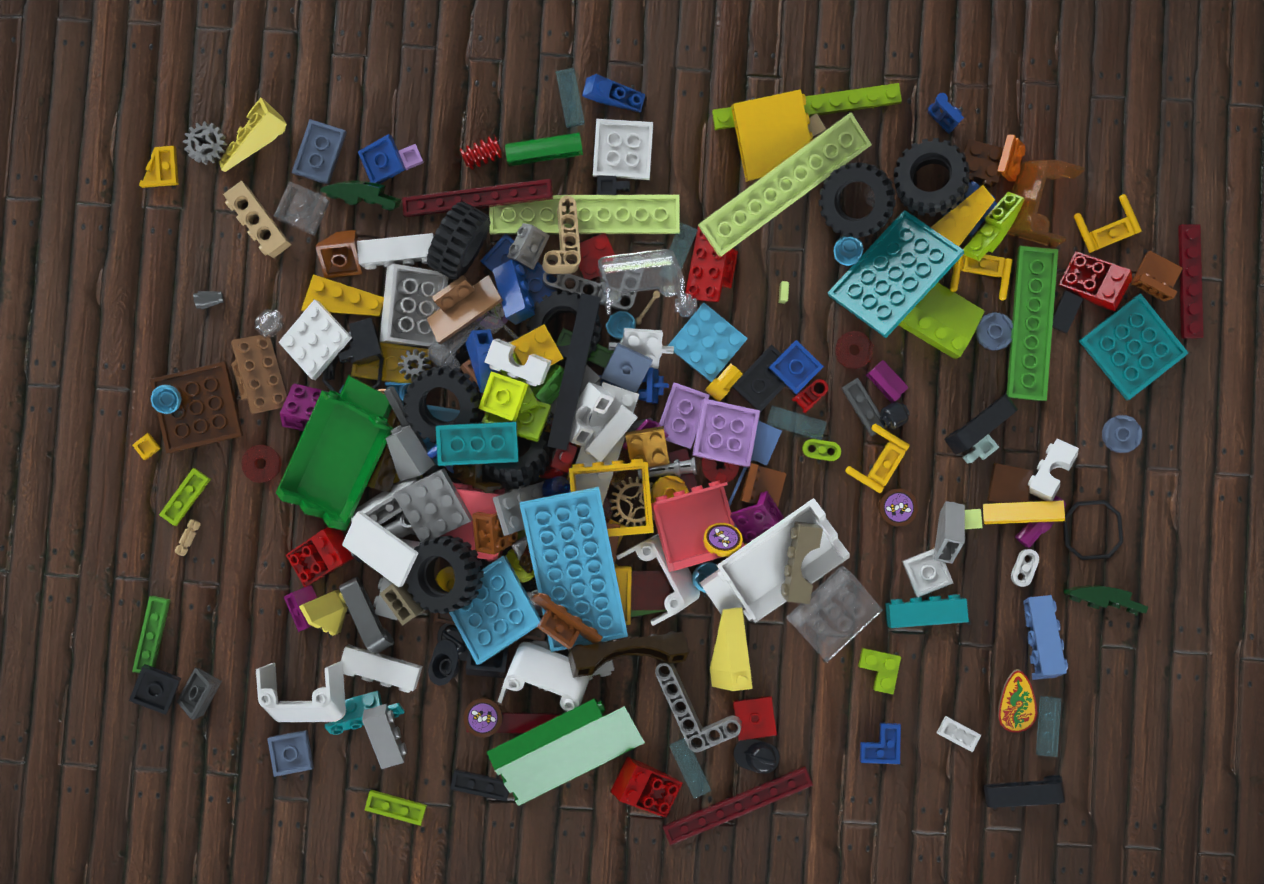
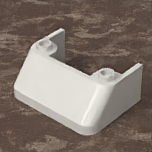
M658 533L616 555L619 560L636 551L638 557L643 561H650L657 557L674 592L665 598L664 605L667 611L651 619L652 626L680 612L699 598L700 591L693 584L692 574L688 567L669 572Z
M522 642L516 650L504 680L498 702L502 703L508 689L519 691L526 682L561 695L560 705L568 712L581 705L591 675L573 678L567 656L551 652V650L530 642Z
M337 662L325 668L326 687L316 689L312 694V701H278L275 663L256 669L259 704L275 721L336 722L345 716L343 662Z

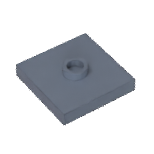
M618 343L601 378L636 393L653 359Z
M307 730L267 738L274 777L314 769Z

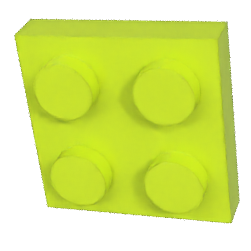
M491 371L478 409L516 422L528 384Z

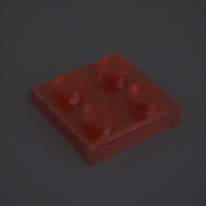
M632 571L631 610H666L664 601L669 595V580L664 571Z

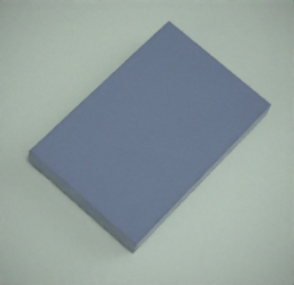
M309 119L292 173L329 185L347 133L346 130Z

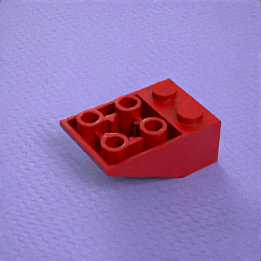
M1075 252L1059 286L1097 306L1115 312L1132 280V273L1130 269Z
M327 527L286 554L304 587L311 585L354 559L351 551L342 545L345 536L341 530Z
M627 757L610 792L620 802L666 818L683 782L643 762Z

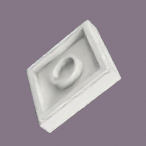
M934 549L902 561L916 597L953 584L946 563L933 560Z

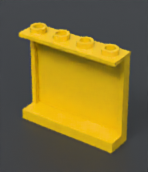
M801 89L731 105L746 182L762 178L813 140L812 132L808 130V124H810L809 114L805 113L804 108L806 97L805 94H802Z

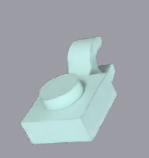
M988 434L972 446L974 450L965 455L963 459L967 464L972 463L979 456L984 460L996 451L999 446Z

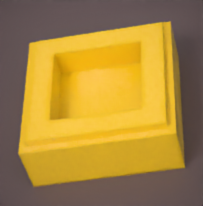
M150 433L145 434L132 445L143 460H147L161 449Z

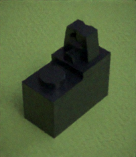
M372 318L350 323V331L347 332L352 337L351 343L346 351L338 353L340 362L342 364L351 362V364L357 363L360 366L380 360L381 358L384 359Z

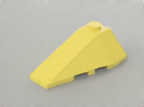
M260 97L246 116L249 119L245 127L238 129L236 142H231L221 157L219 165L222 171H228L275 140L278 135L283 134L287 124L284 118L263 98Z
M340 589L299 606L309 625L317 629L322 627L323 632L329 631L332 636L341 632L348 607Z
M742 607L722 610L714 653L710 663L712 687L730 691L752 689Z

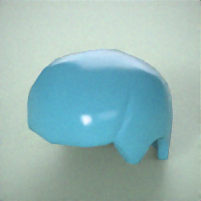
M851 235L850 237H840L834 246L835 259L845 266L856 264L863 254L862 241Z
M618 311L610 315L606 323L608 334L619 340L623 338L624 328H636L634 317L627 311Z
M161 385L155 388L151 395L152 406L158 412L164 414L175 412L180 407L182 401L180 392L171 385Z
M707 562L695 568L692 574V581L699 591L706 593L699 582L717 571V564Z

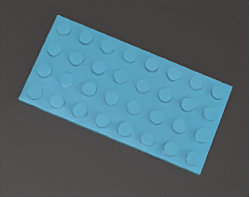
M599 487L520 502L538 593L547 594L551 601L564 606L568 613L581 618L582 623L588 627L596 629L598 634L603 637L599 642L628 637ZM542 608L543 615L545 614L546 610ZM579 634L573 646L593 643ZM547 635L551 652L567 649Z

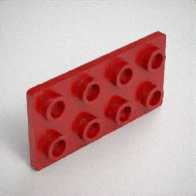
M699 226L696 233L685 299L719 302L722 287H732L738 251L732 248L719 257Z

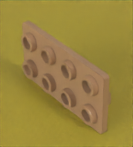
M462 275L432 296L440 309L430 315L427 321L437 342L442 344L500 304L503 299L489 275L475 285H472Z
M263 334L232 340L231 343L236 360L231 365L241 400H248L252 414L282 408L287 395L270 335Z

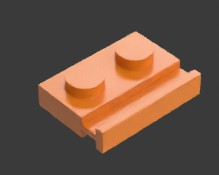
M1007 135L998 172H1001V175L1008 181L1015 182L1017 175L1020 173L1022 157L1025 155V145L1018 138H1015V135Z

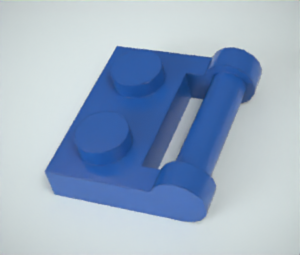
M939 93L935 98V102L928 108L929 115L948 134L964 118L961 111L948 102V96L945 93Z

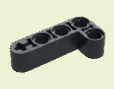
M1005 394L962 428L949 434L944 440L953 453L957 455L978 443L1018 411V408L1009 396Z
M1060 775L1045 776L1042 781L995 783L983 786L986 806L990 808L1049 805L1065 802L1063 779Z

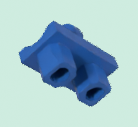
M649 368L642 383L647 382V389L638 391V399L658 404V395H664V388H669V384L664 383V376H659L658 369Z

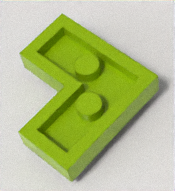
M862 648L858 667L877 671L873 690L894 694L901 656Z

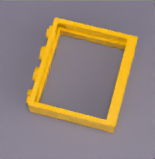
M632 459L631 463L624 464L623 460L612 461V465H604V462L592 463V467H584V464L572 465L573 468H569L571 492L577 491L575 478L577 474L641 469L646 526L607 529L608 536L654 533L648 462H643V459Z

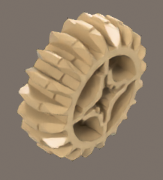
M629 477L630 484L626 485V482L622 480L621 482L624 487L621 489L617 485L616 489L619 490V493L612 492V495L617 496L616 500H610L611 503H616V506L611 507V510H618L614 517L621 515L622 518L619 519V523H622L624 519L627 520L626 527L629 526L630 522H633V527L636 526V523L644 526L643 521H645V517L633 519L636 510L644 509V507L635 508L634 512H632L633 504L631 501L626 500L627 498L635 499L641 493L639 502L644 505L642 500L643 485L639 483V477H636V483H633L632 478ZM630 487H639L636 495L633 497L623 494ZM620 499L630 505L628 516L621 510Z

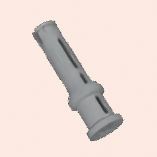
M695 457L691 460L679 461L677 459L674 463L650 467L648 468L649 477L673 474L680 477L681 474L689 473L697 475ZM638 469L639 479H642L641 469Z

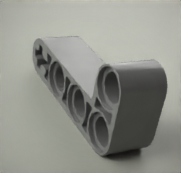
M356 576L339 586L340 592L366 648L378 654L394 645L391 634L382 627L378 616L375 614V609L361 580Z

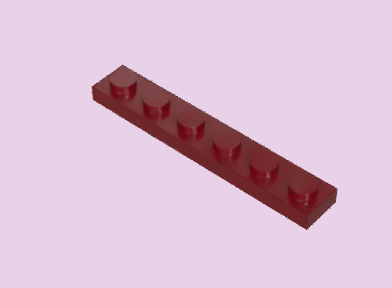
M1181 224L1178 226L1179 266L1182 267L1179 275L1181 339L1204 338L1200 224Z

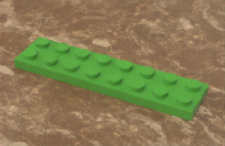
M1018 247L1012 318L1013 329L1011 332L1012 342L1010 344L1007 395L1009 398L1047 401L1058 249Z

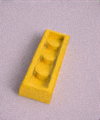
M1064 500L983 504L984 524L1065 521Z

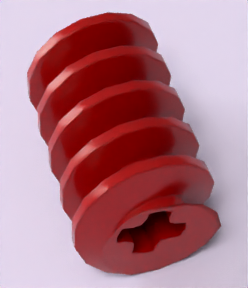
M495 134L494 141L487 137V144L480 140V147L473 143V149L467 145L466 152L460 148L463 160L471 170H474V163L481 167V160L488 164V158L493 162L495 161V155L500 159L502 158V151Z

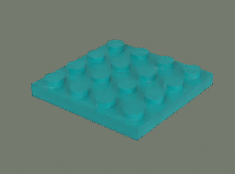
M1141 293L1137 294L1079 340L1126 401L1133 398L1188 354V351Z

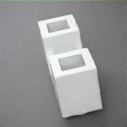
M500 339L492 340L485 359V363L490 364L489 367L491 369L507 371L508 376L516 379L519 377L526 379L525 382L532 386L544 383L552 361L536 354H531L525 365H519L513 358L516 346Z
M588 382L580 395L570 436L571 443L585 447L594 432L589 425L591 414L594 411L605 414L613 402L614 397L602 386Z
M1056 439L1054 444L1050 443L1046 450V454H1048L1046 459H1041L1037 466L1038 473L1036 476L1032 475L1028 482V486H1030L1029 493L1045 501H1053L1060 488L1061 481L1054 478L1050 472L1055 468H1063L1069 471L1078 456L1079 448L1059 439Z

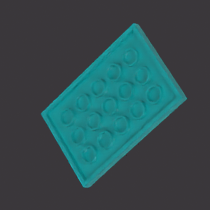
M904 210L860 257L859 261L828 291V295L883 337L887 338L963 256L964 250Z

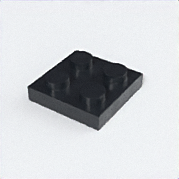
M144 664L129 701L166 715L182 678Z

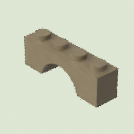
M795 521L794 527L791 529L792 542L787 550L788 565H785V582L781 586V595L787 602L810 604L813 585L803 577L801 565L803 559L810 551L820 548L823 528L818 524Z

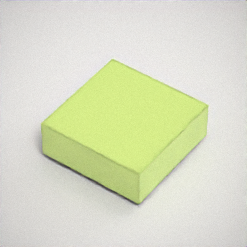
M782 281L779 286L778 303L785 304L788 301L789 283Z
M981 509L965 510V529L983 528Z

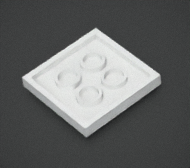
M596 119L593 177L616 176L622 179L650 180L653 122Z
M314 299L281 338L279 343L311 379L316 380L352 337L319 301Z

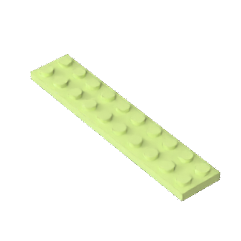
M851 112L700 222L698 226L718 256L721 257L831 176L830 173L847 164L872 144Z
M553 195V199L489 207L490 235L517 234L518 229L523 223L534 225L547 234H559L557 209L560 199L564 196H571L576 201L579 234L680 233L679 195ZM564 224L565 227L572 228V225Z

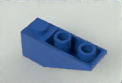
M598 74L586 78L582 94L583 97L595 102L639 113L642 110L645 98L644 93Z
M490 329L471 331L465 342L481 394L484 393L491 371L498 373V371L489 367L490 364L485 363L493 340Z

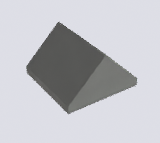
M195 667L176 702L190 719L195 720L204 715L222 681Z

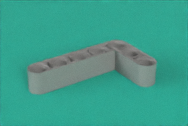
M640 256L630 258L619 289L572 274H553L557 277V281L549 283L546 280L549 274L545 272L543 274V283L550 289L559 292L567 290L572 294L576 292L580 296L581 293L585 294L583 292L585 286L593 288V293L591 294L593 296L601 297L603 292H609L611 299L605 301L601 297L600 305L619 311H628L634 303L645 268V261ZM636 261L640 264L641 268L634 270L631 267V263ZM628 279L633 280L635 287L628 288L625 285V281ZM567 280H572L575 283V287L568 289L564 283ZM623 297L627 298L630 302L629 306H622L619 302L620 299Z
M662 661L658 664L655 670L656 677L691 751L701 752L739 735L742 722L739 717L734 715L702 728L674 664H667ZM667 666L670 673L663 674L660 667ZM675 684L678 687V691H670L668 685ZM683 702L686 705V709H679L676 703ZM691 720L694 726L687 727L684 721ZM733 722L738 728L731 730L727 724ZM717 730L720 736L717 738L712 737L710 731ZM696 737L700 738L702 740V744L696 745L693 743L692 739Z

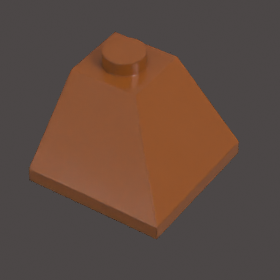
M356 230L336 232L316 244L315 247L324 278L363 274L362 266L358 261L357 241L359 240Z

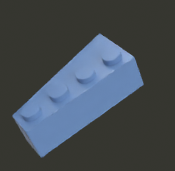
M1052 595L1028 597L1023 602L1026 626L1030 627L1031 630L1028 632L1027 638L1028 644L1033 648L1030 655V663L1035 666L1032 680L1056 678L1066 674L1068 663L1063 656L1064 642L1060 639L1059 635L1060 622L1056 619L1055 615L1057 610L1056 602L1052 599Z

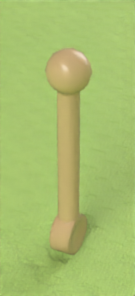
M659 291L653 292L652 299L649 301V303L642 311L640 316L635 318V322L637 325L642 323V318L644 317L646 312L649 310L655 299H658L660 297Z

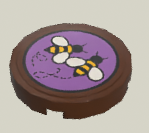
M904 489L889 490L881 497L879 502V513L887 524L896 527L911 523L918 511V504L914 495Z
M483 697L472 701L468 705L463 718L467 730L474 736L483 738L497 732L502 724L503 715L498 703Z

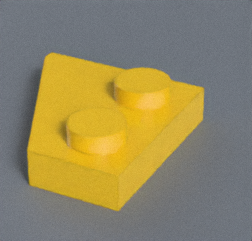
M175 146L154 147L151 160L145 169L147 172L143 181L140 180V187L179 185Z

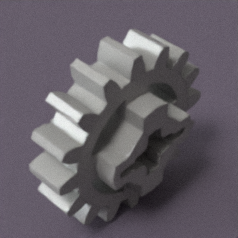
M203 122L202 126L196 123L195 129L189 127L191 133H185L188 140H183V143L188 145L184 148L189 153L188 156L198 163L202 160L206 165L208 160L215 163V157L221 159L220 152H226L222 147L227 146V143L222 141L226 138L223 133L221 134L222 130L219 127L216 128L213 123L208 125L206 122Z

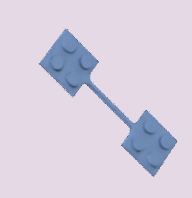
M758 420L751 461H757L767 466L782 431ZM744 467L729 499V507L747 467Z

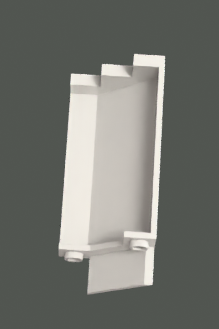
M814 498L717 565V571L699 582L720 614H722L723 609L742 607V609L745 608L743 613L749 621L752 619L756 623L787 602L781 595V586L785 582L784 568L785 565H788L787 550L791 546L792 539L790 534L795 521L814 523L823 528L820 548L810 551L803 559L801 565L803 577L811 584L850 558L849 552L838 539L837 532L828 522L825 512Z

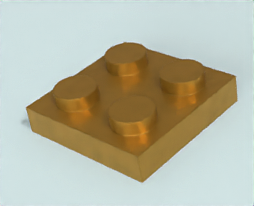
M663 426L625 433L630 463L632 459H643V462H648V468L670 464Z

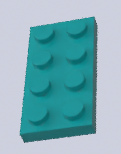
M517 422L436 425L438 466L519 462Z

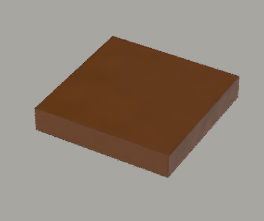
M994 463L987 501L995 503L1028 502L1030 488L1028 482L1033 475V470Z

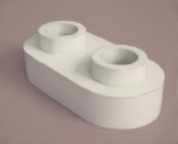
M1024 549L1019 553L1011 573V580L1015 585L1025 587L1031 583L1039 563V555L1036 551ZM1026 555L1030 557L1028 562L1025 561ZM1019 573L1023 574V578L1021 580L1018 579Z

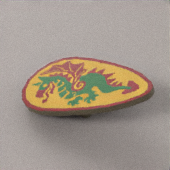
M1020 669L1014 670L1006 680L998 708V719L1002 727L1009 732L1018 733L1030 728L1037 717L1036 700L1031 683Z

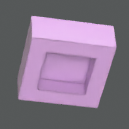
M416 144L398 151L406 170L424 163Z

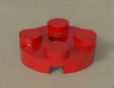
M702 458L701 463L704 476L711 482L720 480V484L733 480L738 474L740 467L724 463V469H716V461Z

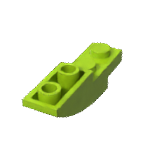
M1007 192L985 217V225L963 248L964 255L980 261L988 251L993 253L1014 223L1024 203V197Z

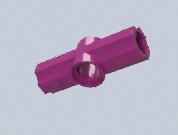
M1055 495L1053 501H1062V499ZM1029 522L1015 538L1019 543L1030 548L1041 534L1047 532L1052 527L1054 522Z

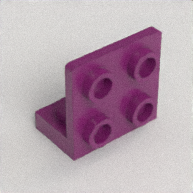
M293 384L280 411L282 426L304 431L322 390Z
M768 491L760 493L757 505L732 512L730 515L747 543H750L784 519Z

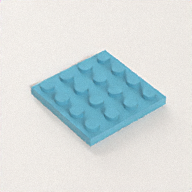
M504 555L481 570L484 571V577L480 579L483 584L482 588L477 590L479 591L478 596L472 599L469 605L449 612L477 665L482 664L535 629L541 621L509 560Z

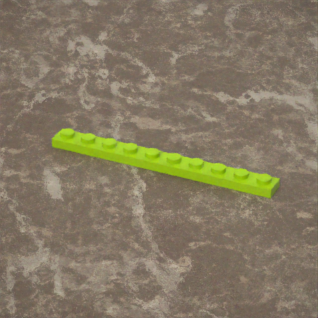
M899 83L805 96L806 105H804L805 113H808L809 117L814 114L825 115L901 104L902 98ZM731 107L712 110L715 130L735 127Z

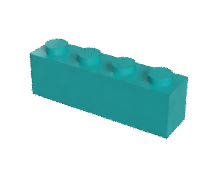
M960 594L948 595L947 599H941V596H930L929 600L915 597L910 598L909 602H903L902 599H891V603H885L887 626L890 628L969 622L967 599L960 597Z

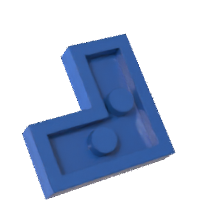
M880 723V743L860 742V762L900 764L901 725L897 723Z

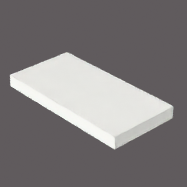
M362 511L356 513L342 544L398 587L404 585L418 555L417 551Z

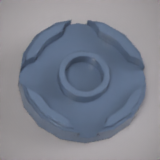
M997 312L983 316L975 330L978 343L988 350H1000L1007 347L1012 342V320L1006 315Z
M1118 415L1110 418L1104 424L1102 439L1111 451L1128 453L1140 444L1142 429L1133 417Z

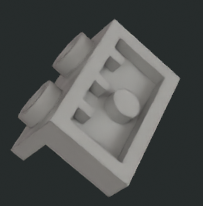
M523 223L517 231V237L510 246L507 257L534 270L550 235L534 225Z

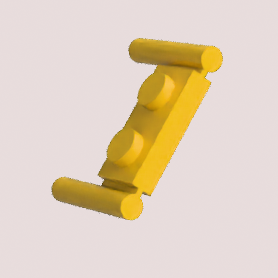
M1125 194L1120 195L1119 200L1127 217L1090 233L1081 213L1074 215L1075 222L1089 253L1142 232Z
M963 254L953 266L950 291L956 292L958 290L960 271L998 278L1002 277L999 299L1006 300L1012 259L985 254L980 261H977Z
M873 424L871 427L872 431L889 440V442L881 452L868 477L850 466L846 468L845 472L876 492L881 493L910 444L881 426Z

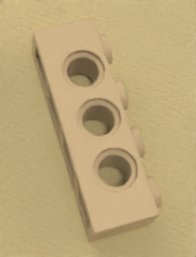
M240 181L223 194L227 199L225 201L226 205L232 211L235 210L237 212L236 218L243 226L246 224L249 228L247 233L254 241L257 240L260 243L259 249L265 256L269 255L275 258L291 246V243L243 181ZM248 202V207L242 210L243 203ZM259 217V222L253 225L254 218ZM270 232V238L264 240L265 233Z

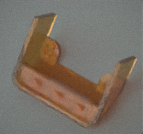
M1032 160L1023 162L1020 165V173L1017 175L1011 193L1024 197V203L1007 234L1052 247H1057L1064 243L1067 237L1049 233L1050 222L1048 218L1037 214L1046 178L1055 180L1064 176L1075 179L1085 171V167L1060 160Z

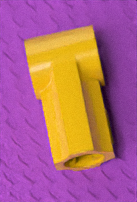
M730 364L718 378H715L705 391L716 401L720 402L743 374L737 367Z

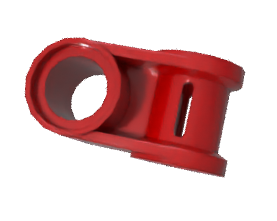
M821 379L815 380L791 400L793 402L796 401L805 414L827 393L828 384ZM816 383H819L823 386V392L821 394H818L814 391V385Z

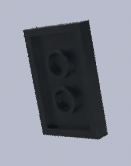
M772 344L732 386L760 412L786 385L769 369L781 355Z

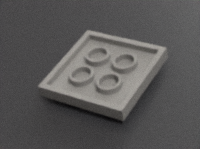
M445 468L393 493L421 543L437 538L473 520Z

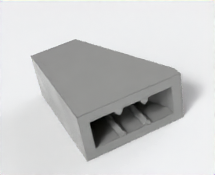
M400 425L390 431L392 434L386 438L400 481L420 476L435 465L410 425L403 428Z
M945 501L939 515L933 560L953 564L965 543V505Z

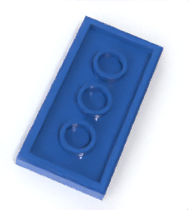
M504 234L480 262L493 273V269L512 260L507 255L514 240L507 234ZM538 261L534 270L522 265L525 270V281L530 287L528 292L534 304L543 301L541 297L544 295L549 297L552 295V292L556 291L544 285L543 274L545 271ZM549 274L546 280L549 283H555L557 278Z

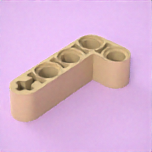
M564 196L560 199L557 209L560 250L548 251L543 260V270L548 274L575 273L581 261L576 201L571 196ZM564 224H570L572 228H567ZM569 241L572 242L574 245L568 246L565 242ZM553 260L556 264L550 265L547 261ZM567 260H574L575 264H569Z

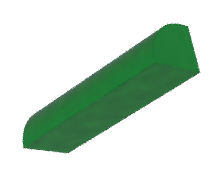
M580 132L505 144L509 167L583 155Z

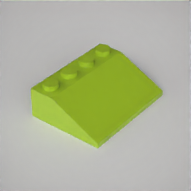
M937 283L900 322L899 326L951 358L957 359L961 357L969 344L985 311L955 292H951L950 289L942 284Z

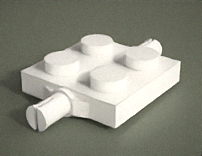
M624 328L623 338L619 344L653 359L649 368H659V360L662 353H674V346L662 345V330ZM609 342L608 350H614L618 343Z

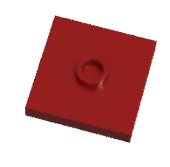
M771 696L733 701L735 716L739 717L742 722L738 740L777 735Z

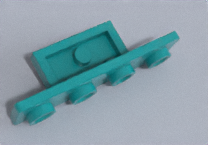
M377 690L346 699V713L343 719L324 724L325 729L330 734L338 735L348 729L361 728L364 725L362 721L364 710L382 705L380 692ZM400 703L388 706L389 711H393L394 718L405 713Z

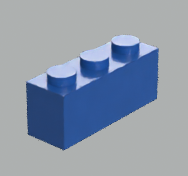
M510 260L493 269L498 292L503 299L501 303L506 319L516 325L534 316V302L528 292L530 287L525 281V270L522 265H518L513 260Z

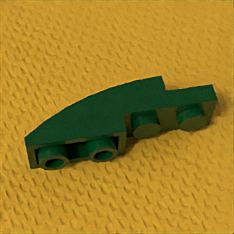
M343 181L321 188V192L326 193L327 197L333 199L341 198L349 205H355L364 199L366 203H377L382 205L383 209L392 211L400 207L402 200L385 194L384 185L367 181Z
M1089 585L1064 590V594L1069 595L1070 600L1078 603L1081 600L1088 602L1087 606L1098 610L1099 607L1107 608L1108 605L1118 609L1122 606L1127 608L1126 612L1137 616L1138 613L1146 614L1148 606L1130 600L1132 592L1122 589Z

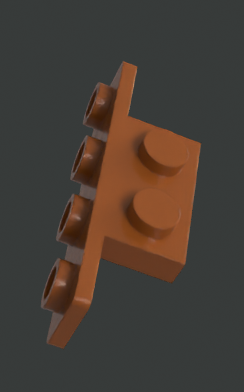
M538 593L531 598L533 602L546 610L537 628L567 649L573 647L579 634L591 643H597L602 640L603 637L598 634L596 629L588 627L582 623L581 618L568 613L564 606L551 601L547 594Z

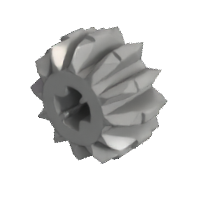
M417 349L413 350V354L407 350L406 354L408 357L400 356L404 363H398V366L404 367L400 369V374L406 373L404 378L408 380L411 377L412 382L426 368H431L430 364H425L430 361V358H424L425 352L423 351L418 354ZM412 362L419 365L417 369L411 366Z

